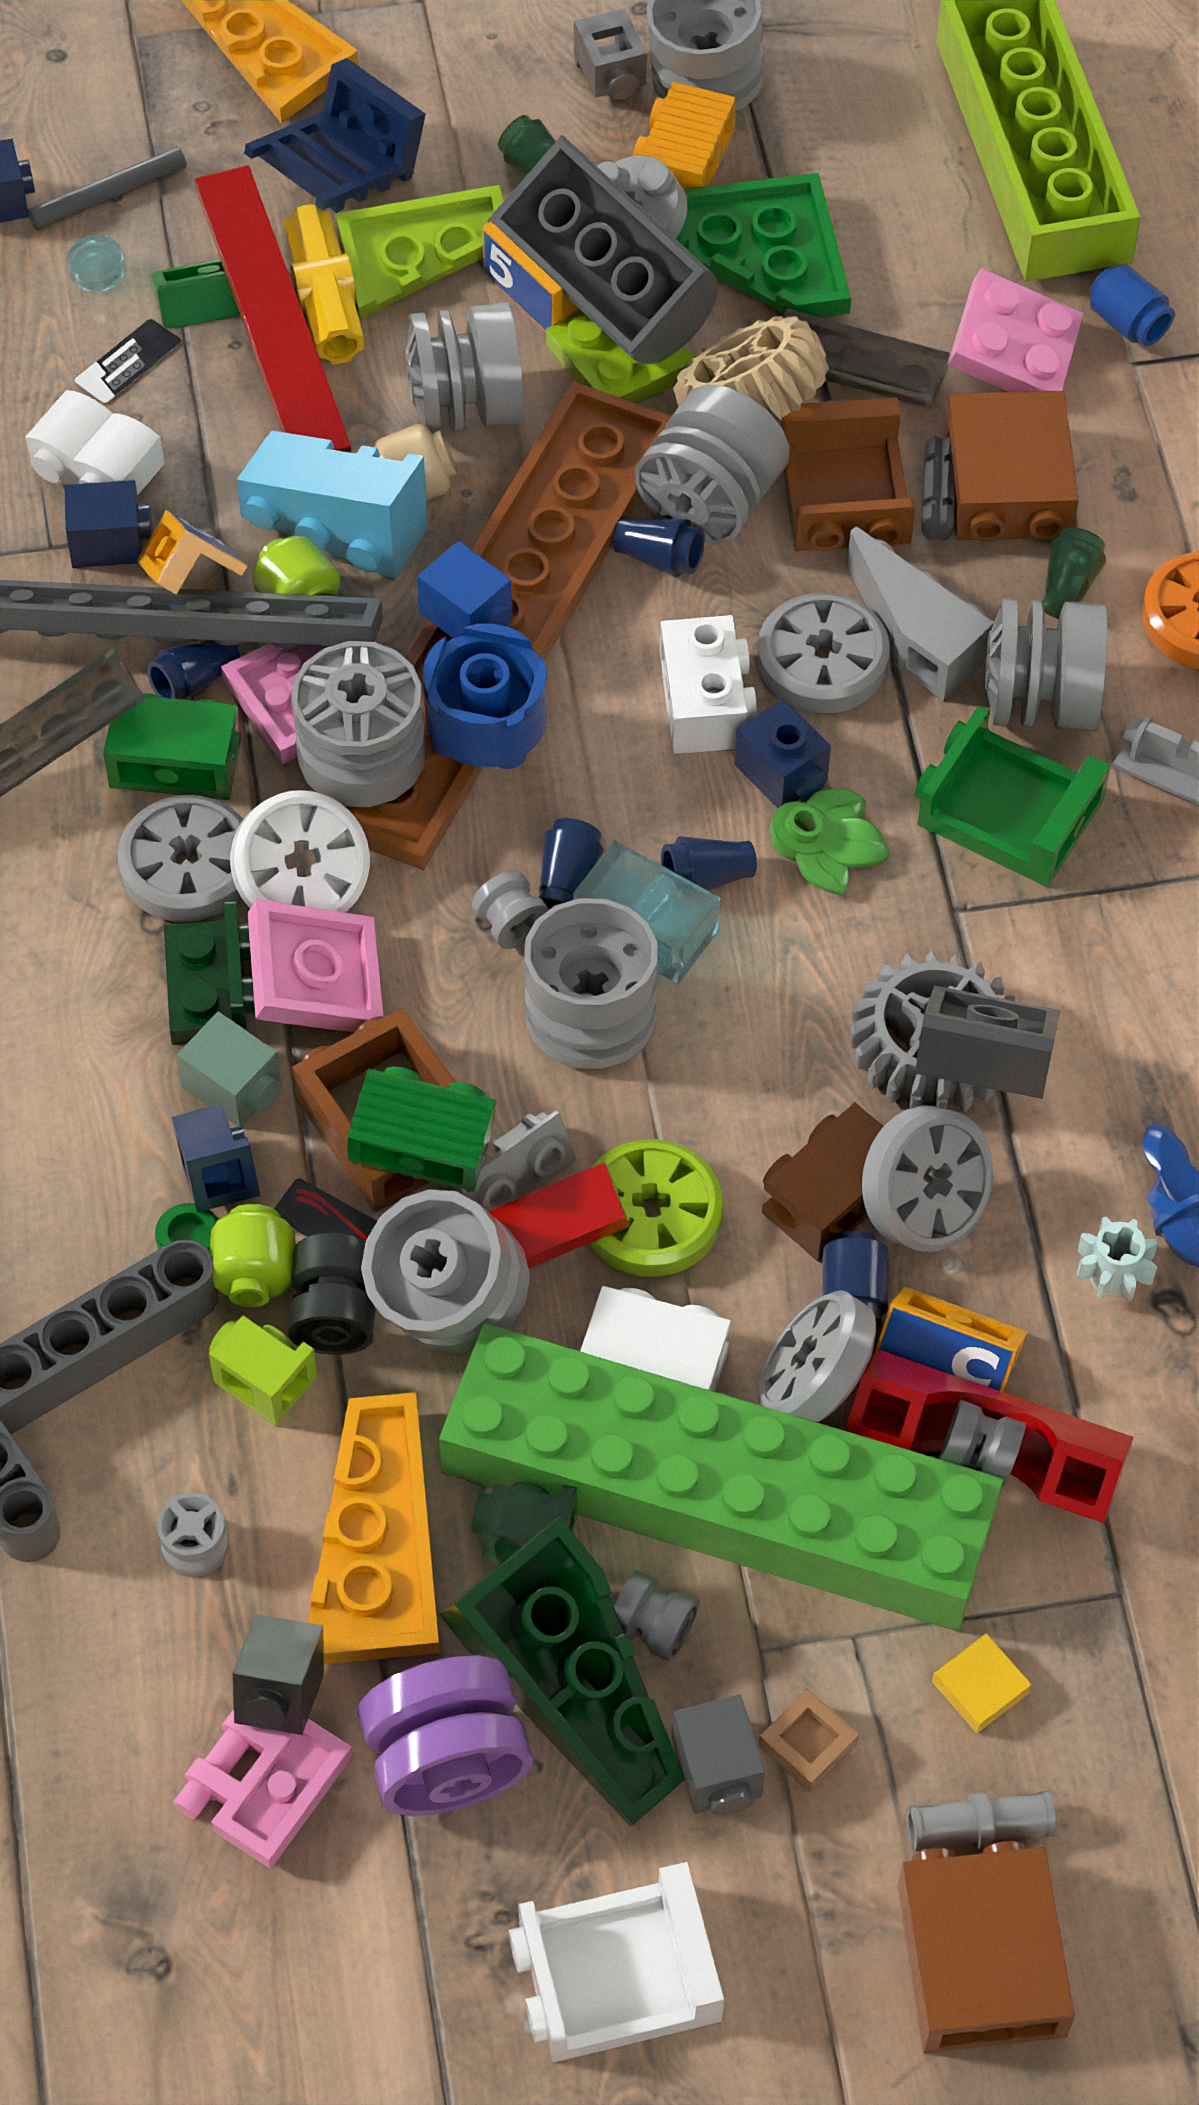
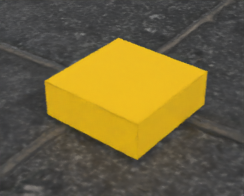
M987 1633L935 1671L932 1678V1683L976 1734L1030 1693L1032 1686Z

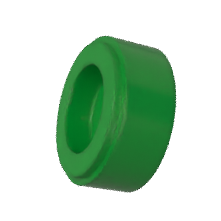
M182 1203L171 1207L161 1215L156 1224L155 1239L157 1249L159 1250L167 1244L178 1240H192L202 1244L210 1251L211 1230L218 1221L216 1215L210 1209L197 1212L194 1203Z

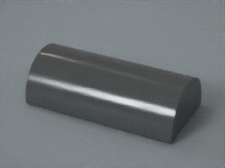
M563 135L560 136L487 220L488 223L492 221L546 272L579 309L638 363H656L680 350L699 331L715 304L718 292V283L715 275Z

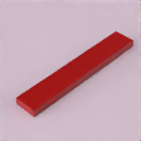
M245 165L195 178V188L282 432L332 440L333 450L351 453L349 438L250 166Z

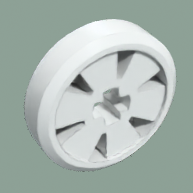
M298 790L275 795L248 813L234 836L230 853V865L236 889L249 908L258 899L347 912L358 900L365 887L370 868V854L368 842L361 825L345 806L327 795ZM294 843H302L304 852L313 851L315 864L306 868V877H298L297 867L288 870L285 864V856L294 852Z

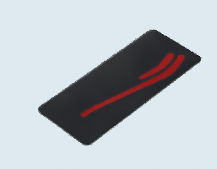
M300 1178L293 1182L274 1208L281 1215V1218L285 1219L295 1231L306 1237L315 1234L340 1233L367 1240L377 1223V1220Z

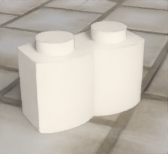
M66 390L25 437L33 469L39 476L51 483L60 481L69 485L135 480L137 494H139L165 464L161 438L152 429L131 417L112 413L96 400L70 390Z

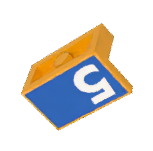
M492 221L482 227L484 274L545 332L546 328L582 312L562 292V288Z
M168 510L164 512L137 559V562L156 584L176 595L200 553L240 576L244 574L248 567L225 542Z
M904 1286L890 1305L876 1351L878 1349L1004 1392L1011 1370L1021 1355L1028 1331Z

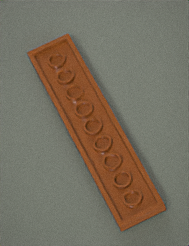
M575 381L571 382L471 548L473 552L511 579L512 617L506 627L515 629L531 641V648L540 658L542 656L544 662L612 547L613 535L618 521L621 518L628 519L640 498L639 491L635 485V466L661 431L665 430V425L672 417ZM429 620L406 656V659L414 666L422 684L423 721L426 741L424 768L415 784L395 800L373 807L345 806L361 825L370 850L421 870L426 868L483 767L463 764L450 757L441 756L432 747L425 722L423 667L428 653L438 641L445 636L446 642L453 638Z

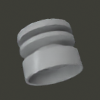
M760 0L649 1L647 5L653 86L660 98L665 99L667 97L672 81L737 97L736 111L745 108L759 94L765 79Z
M508 302L470 306L467 315V333L456 334L453 320L448 310H438V337L433 338L430 337L425 313L409 314V333L405 347V364L411 402L421 419V424L426 425L432 433L440 431V407L447 406L452 430L462 431L465 423V406L467 403L475 402L484 427L523 423L524 395L515 325Z
M707 384L693 388L665 425V430L661 431L635 466V485L643 502L659 520L689 519L691 526L703 529L705 543L717 545L729 542L741 531L750 515L758 507L759 499L768 492L788 464L790 446L781 426L768 410L752 398L729 387Z
M1001 598L997 617L988 635L985 667V691H987L991 707L992 725L1008 726L1012 700L1020 699L1022 727L1032 728L1040 701H1051L1052 717L1056 729L1096 732L1102 707L1106 669L1107 609L1105 604L1065 601L1059 615L1057 628H1045L1041 600L1031 599L1027 625L1025 627L1018 626L1017 599Z
M347 641L324 648L303 664L293 681L291 704L294 714V727L296 729L298 763L306 783L316 792L335 799L343 806L373 807L395 800L411 788L424 768L426 751L422 684L414 666L394 649L375 642Z
M575 899L551 908L535 921L525 939L524 956L525 1025L534 1044L552 1060L574 1068L603 1069L626 1062L643 1049L651 1037L656 1025L658 941L648 922L630 907L607 899Z

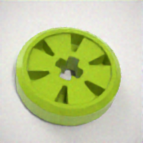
M643 1139L627 1142L611 1149L592 1165L594 1167L605 1162L630 1223V1227L589 1243L590 1248L605 1263L621 1272L634 1276L664 1277L690 1268L710 1251L721 1229L723 1196L720 1183L714 1171L698 1154L674 1142L659 1139ZM649 1198L656 1199L657 1206L660 1208V1216L647 1217L644 1207H642V1201Z

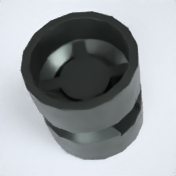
M324 1233L301 1239L295 1245L292 1287L297 1294L291 1295L288 1337L293 1344L300 1346L305 1342L314 1349L315 1353L342 1355L364 1350L373 1343L375 1306L367 1296L361 1270L366 1240L349 1234Z

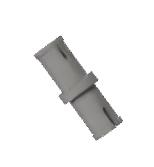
M1047 1790L1039 1791L1036 1794L990 1799L986 1792L971 1793L968 1796V1800L964 1802L921 1807L916 1805L908 1806L906 1812L908 1838L911 1849L914 1852H919L923 1849L973 1844L976 1850H984L986 1847L994 1844V1841L1043 1835L1050 1837L1054 1836L1056 1831L1054 1804L1051 1794Z

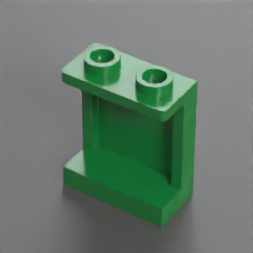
M978 706L966 724L958 721L951 730L944 746L943 753L945 756L938 767L932 764L928 765L920 777L915 790V797L921 800L917 825L1048 888L1102 804L1111 765L1088 755L1079 771L1075 772L991 732L988 729L990 711Z

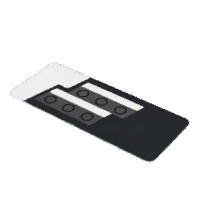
M148 319L75 379V382L101 402L107 403L179 345L181 339L153 319Z

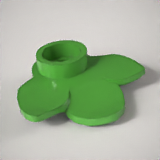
M823 789L815 792L806 803L798 801L785 803L776 810L770 822L771 842L775 850L784 858L797 861L802 876L810 884L833 894L843 895L846 892L849 881L848 868L877 865L886 861L890 854L881 832L867 820L861 819L866 806L865 799L855 792L845 789Z

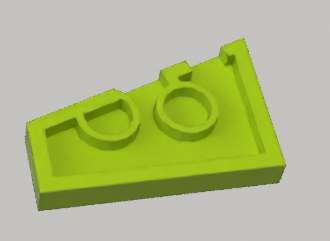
M500 185L336 213V229L342 254L348 255L356 291L355 306L359 320L482 259V227L488 224L487 220L504 202Z

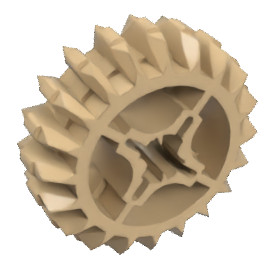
M774 316L767 322L757 320L749 327H739L736 332L728 336H721L720 340L712 346L704 347L700 356L689 360L687 363L688 368L681 370L677 376L678 381L673 387L677 399L676 403L679 407L693 388L707 384L725 386L749 396L768 410L777 422H782V418L790 412L799 411L803 401L812 399L816 394V389L821 387L826 381L825 374L829 370L825 359L826 353L816 332L811 330L807 321H799L797 317H786L783 319L782 316Z

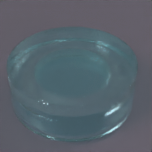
M102 235L87 236L75 242L68 251L67 260L70 277L77 286L90 291L109 289L118 284L125 274L123 249L117 241L110 237Z

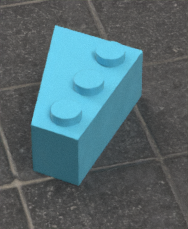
M271 430L237 478L241 517L248 519L253 525L261 529H272L289 537H308L321 550L351 562L362 571L376 572L395 580L428 531L424 456L408 453L402 462L379 458L378 448L361 446L357 454L333 450L332 440Z

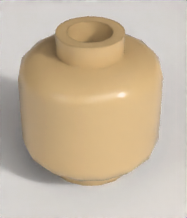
M415 424L380 438L374 445V448H378L380 453L379 458L403 462L408 453L424 456L426 502L448 493L451 487L450 477L458 474L443 433L441 431L432 433L426 425Z

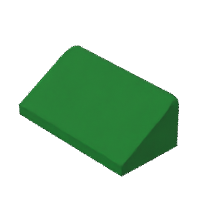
M221 259L153 271L151 274L161 320L165 328H175L240 316Z

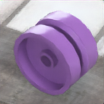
M477 1655L450 1657L424 1663L393 1675L372 1688L359 1702L357 1715L366 1747L374 1754L380 1755L375 1761L374 1776L383 1806L391 1813L421 1816L440 1814L469 1807L492 1798L514 1786L531 1771L534 1757L524 1725L515 1717H510L514 1712L516 1698L507 1668L498 1659Z

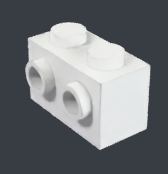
M732 615L661 621L660 664L673 754L735 749L736 730L757 716L754 687L743 688L742 675L749 674V652L746 638L736 639Z

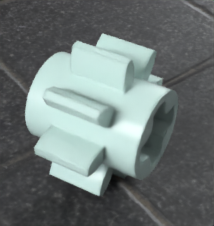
M1103 1217L1097 1237L1088 1233H1082L1077 1251L1084 1258L1079 1262L1076 1275L1078 1279L1090 1278L1091 1283L1097 1289V1298L1099 1299L1106 1295H1123L1127 1301H1132L1137 1281L1147 1285H1152L1154 1282L1157 1266L1150 1260L1155 1256L1158 1242L1157 1239L1145 1240L1142 1232L1137 1228L1138 1221L1135 1219L1129 1223H1112L1107 1217Z

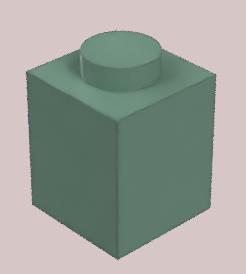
M219 1011L176 1054L182 1088L209 1107L222 1104L226 1118L237 1126H242L255 1112L262 1113L268 1109L280 1091L281 1078L277 1051Z

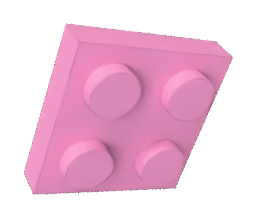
M981 268L972 282L948 366L1007 392L1062 391L1084 313Z
M255 900L248 911L255 1016L257 1020L355 1033L358 1027L367 1020L377 1016L384 1017L374 917Z

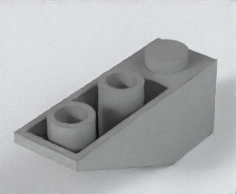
M856 526L850 532L847 569L866 607L874 612L883 623L889 638L890 655L897 669L936 697L945 701L986 662L988 635L994 622L978 606L964 602L944 588L932 574L918 570L898 556L886 542L872 538Z

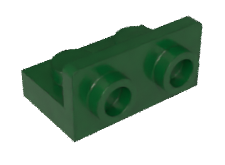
M236 901L224 902L225 920L164 925L169 1028L172 1045L187 1044L218 1011L247 1031L246 1014L255 1013L252 975H243V960H251L248 922L239 923Z

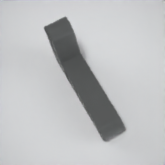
M178 1240L167 1244L0 1343V1462L6 1464L0 1471V1545L11 1558L22 1562H35L48 1556L55 1549L60 1539V1525L50 1492L11 1434L207 1317L214 1310L218 1302V1290L215 1288L213 1280V1259L209 1251L202 1244L192 1240ZM185 1276L199 1278L195 1284L179 1287L173 1284L177 1279ZM127 1310L143 1312L138 1318L130 1321L116 1319L118 1315ZM73 1343L86 1345L81 1352L74 1355L59 1353L65 1346ZM23 1377L29 1379L24 1386L15 1390L1 1388L4 1383L13 1378ZM36 1513L41 1515L36 1523L26 1528H17L11 1525L22 1514Z

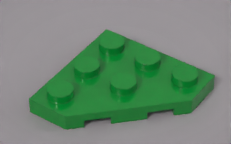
M819 173L684 189L688 203L687 215L676 240L707 267L717 279L787 317H797L801 320L850 313L851 295Z

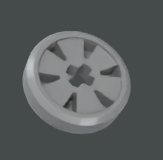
M832 593L806 594L784 602L766 618L758 638L757 665L761 678L767 688L780 700L784 699L792 707L813 713L842 712L863 704L881 687L888 669L889 638L881 620L862 603L849 597ZM819 647L831 649L828 658L815 656Z
M181 795L166 798L141 810L124 829L118 845L120 876L129 897L147 913L173 922L201 921L223 913L224 902H238L241 899L231 873L230 853L234 836L243 818L225 803L197 795ZM192 852L198 855V861L193 864L187 859L181 865L176 863L175 856L183 853L187 858Z
M917 1106L905 1110L892 1118L874 1139L865 1160L862 1176L864 1205L870 1221L877 1231L894 1244L922 1252L944 1250L965 1238L982 1217L992 1190L993 1161L988 1142L980 1128L970 1118L956 1111L935 1106ZM928 1168H932L927 1175L933 1178V1182L930 1188L926 1190L924 1188L928 1185V1182L923 1179V1176Z
M846 1291L831 1292L807 1305L785 1328L768 1356L760 1379L759 1405L817 1423L831 1415L849 1396L869 1362L876 1333V1320L872 1309Z

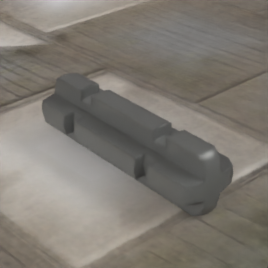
M934 436L926 442L921 532L928 539L939 538L946 540L953 534L955 512V479L950 437L941 439Z

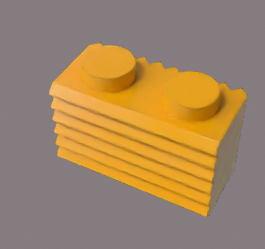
M672 81L667 97L665 99L656 98L649 121L650 135L638 138L633 156H648L662 161L675 174L678 183L683 189L710 186L735 130L737 97Z

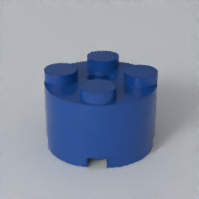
M475 624L464 627L463 635L457 636L446 642L445 636L432 647L424 662L423 689L425 722L433 749L441 756L450 757L471 766H498L503 769H512L521 765L525 761L527 753L540 741L547 724L546 665L542 656L540 658L531 648V641L521 632L506 626Z

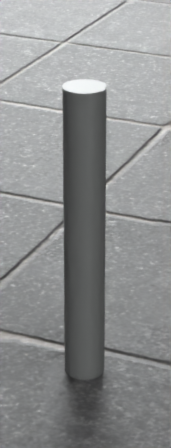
M175 147L28 209L31 223L36 230H39L186 168L185 157L181 149Z

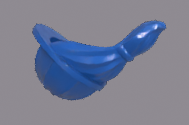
M1152 1123L1148 1125L1144 1134L1143 1151L1150 1166L1158 1173V1179L1147 1196L1151 1206V1217L1154 1220L1153 1229L1156 1236L1165 1239L1169 1248L1178 1258L1190 1265L1199 1267V1171L1191 1165L1186 1147L1178 1136L1166 1126Z

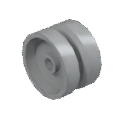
M429 1189L404 1197L382 1214L366 1240L361 1266L367 1296L382 1317L401 1328L403 1332L436 1352L457 1354L473 1351L483 1323L507 1330L513 1326L526 1303L530 1279L524 1249L511 1231L499 1220L492 1217L479 1203L456 1191Z

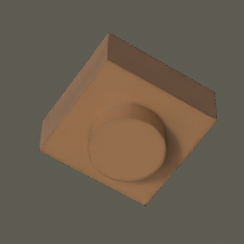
M807 1688L760 1735L759 1747L811 1793L858 1745L859 1734Z

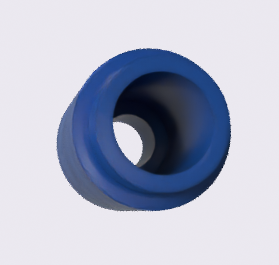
M1127 264L1105 269L1092 284L1091 309L1132 343L1140 342L1144 346L1153 345L1165 335L1173 323L1175 311L1169 306L1168 297Z

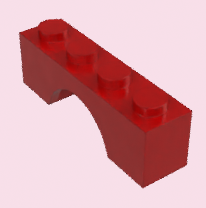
M877 1349L861 1376L845 1431L917 1453L941 1452L956 1408L961 1400L981 1407L984 1416L995 1420L1007 1416L1026 1424L1022 1443L1010 1474L1027 1485L1033 1491L1038 1501L1101 1523L1105 1522L1116 1494L1134 1438L1133 1436Z

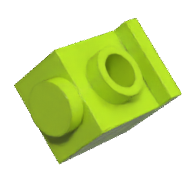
M244 1315L237 1322L231 1320L223 1325L210 1345L209 1359L214 1384L274 1426L278 1425L318 1379L315 1353L311 1346L303 1342L295 1351L292 1342L280 1330L267 1324L261 1328Z

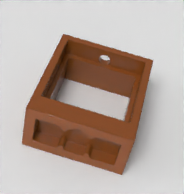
M403 1008L385 1017L377 1016L367 1020L358 1027L354 1034L330 1047L320 1046L311 1050L301 1059L300 1063L292 1066L297 1102L374 1212L379 1211L429 1182L425 1179L417 1180L413 1176L404 1177L399 1172L390 1173L386 1169L378 1170L374 1166L365 1167L361 1163H351L348 1160L347 1137L351 1123L328 1091L401 1051L423 1082L448 1088L449 1084L456 1082Z

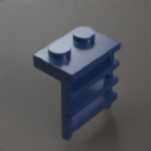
M345 58L331 65L323 111L245 144L244 154L251 159L260 157L316 198L315 206L322 211L330 208L338 213L344 210L345 202L350 198H354L360 203L367 199L369 190L374 187L384 192L390 189L391 180L396 177L404 182L412 179L426 113L351 60Z

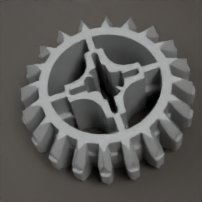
M933 950L925 957V963L918 964L912 957L906 954L904 959L901 960L900 970L884 964L882 970L879 971L878 981L867 980L866 985L862 989L861 999H857V1003L853 1006L852 1021L854 1025L850 1029V1043L852 1048L856 1049L854 1060L857 1064V1069L868 1070L867 1081L871 1089L887 1085L886 1097L890 1104L905 1096L910 1098L911 1108L922 1106L924 1102L933 1103L935 1107L947 1109L948 1102H954L966 1113L968 1108L972 1106L973 1096L988 1102L989 1098L994 1095L995 1089L915 1073L924 1013L934 985L1015 1001V996L1003 995L1004 985L1002 984L1001 977L984 980L985 969L983 968L982 961L968 970L961 967L962 960L958 952L949 960V963L938 962V958ZM886 1025L898 1032L897 1038L909 1046L907 1053L892 1040Z

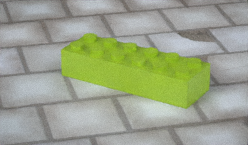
M940 0L936 44L1025 282L1132 264L1141 216L1056 1Z

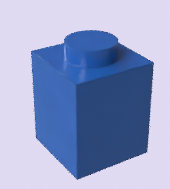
M457 541L417 575L419 613L452 638L463 635L464 627L475 624L507 626L512 617L511 579L460 541Z

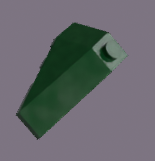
M559 1516L491 1569L442 1610L439 1615L472 1656L480 1655L498 1659L507 1668L516 1698L515 1704L629 1826H632L681 1784L685 1778L655 1701L649 1698L633 1657L636 1655L628 1633L624 1634L609 1596L612 1594L605 1573Z

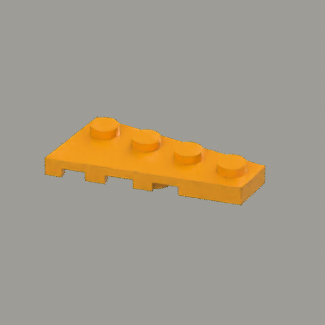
M181 0L281 124L327 90L331 65L333 63L348 58L359 66L358 50L288 0Z
M416 1392L349 1398L334 1474L335 1484L329 1512H327L323 1532L318 1573L315 1575L310 1600L311 1610L308 1623L323 1626L324 1665L440 1653Z

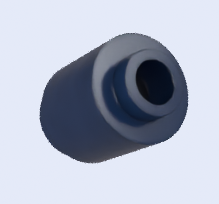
M857 1230L842 1232L837 1235L836 1240L827 1243L823 1248L822 1296L835 1291L848 1292L872 1309L876 1320V1330L880 1328L882 1316L888 1311L889 1249L885 1244L876 1241L875 1236L869 1232Z

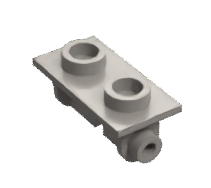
M1145 716L1143 720L1132 717L1123 735V739L1126 742L1114 760L1112 767L1199 805V742L1194 740L1193 743L1183 740V735L1154 723L1153 718Z
M556 1110L550 1115L541 1112L536 1117L528 1114L522 1118L520 1124L493 1142L496 1154L492 1157L487 1153L485 1154L475 1191L467 1192L463 1188L454 1189L450 1185H441V1189L456 1191L479 1203L487 1211L531 1193L576 1160L560 1113Z

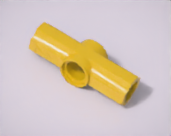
M315 204L296 207L291 216L283 219L284 234L292 260L291 276L295 293L303 314H306L308 328L319 358L328 360L332 365L351 362L353 356L364 350V336L355 306L356 291L349 257L347 254H341L338 236L334 229V221L331 218L330 211H322Z

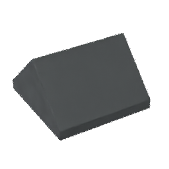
M934 985L924 1013L915 1073L1043 1099L1060 1010Z

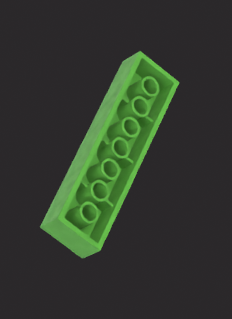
M483 1323L439 1437L441 1473L957 1632H960L996 1515L1003 1484V1478L487 1323Z

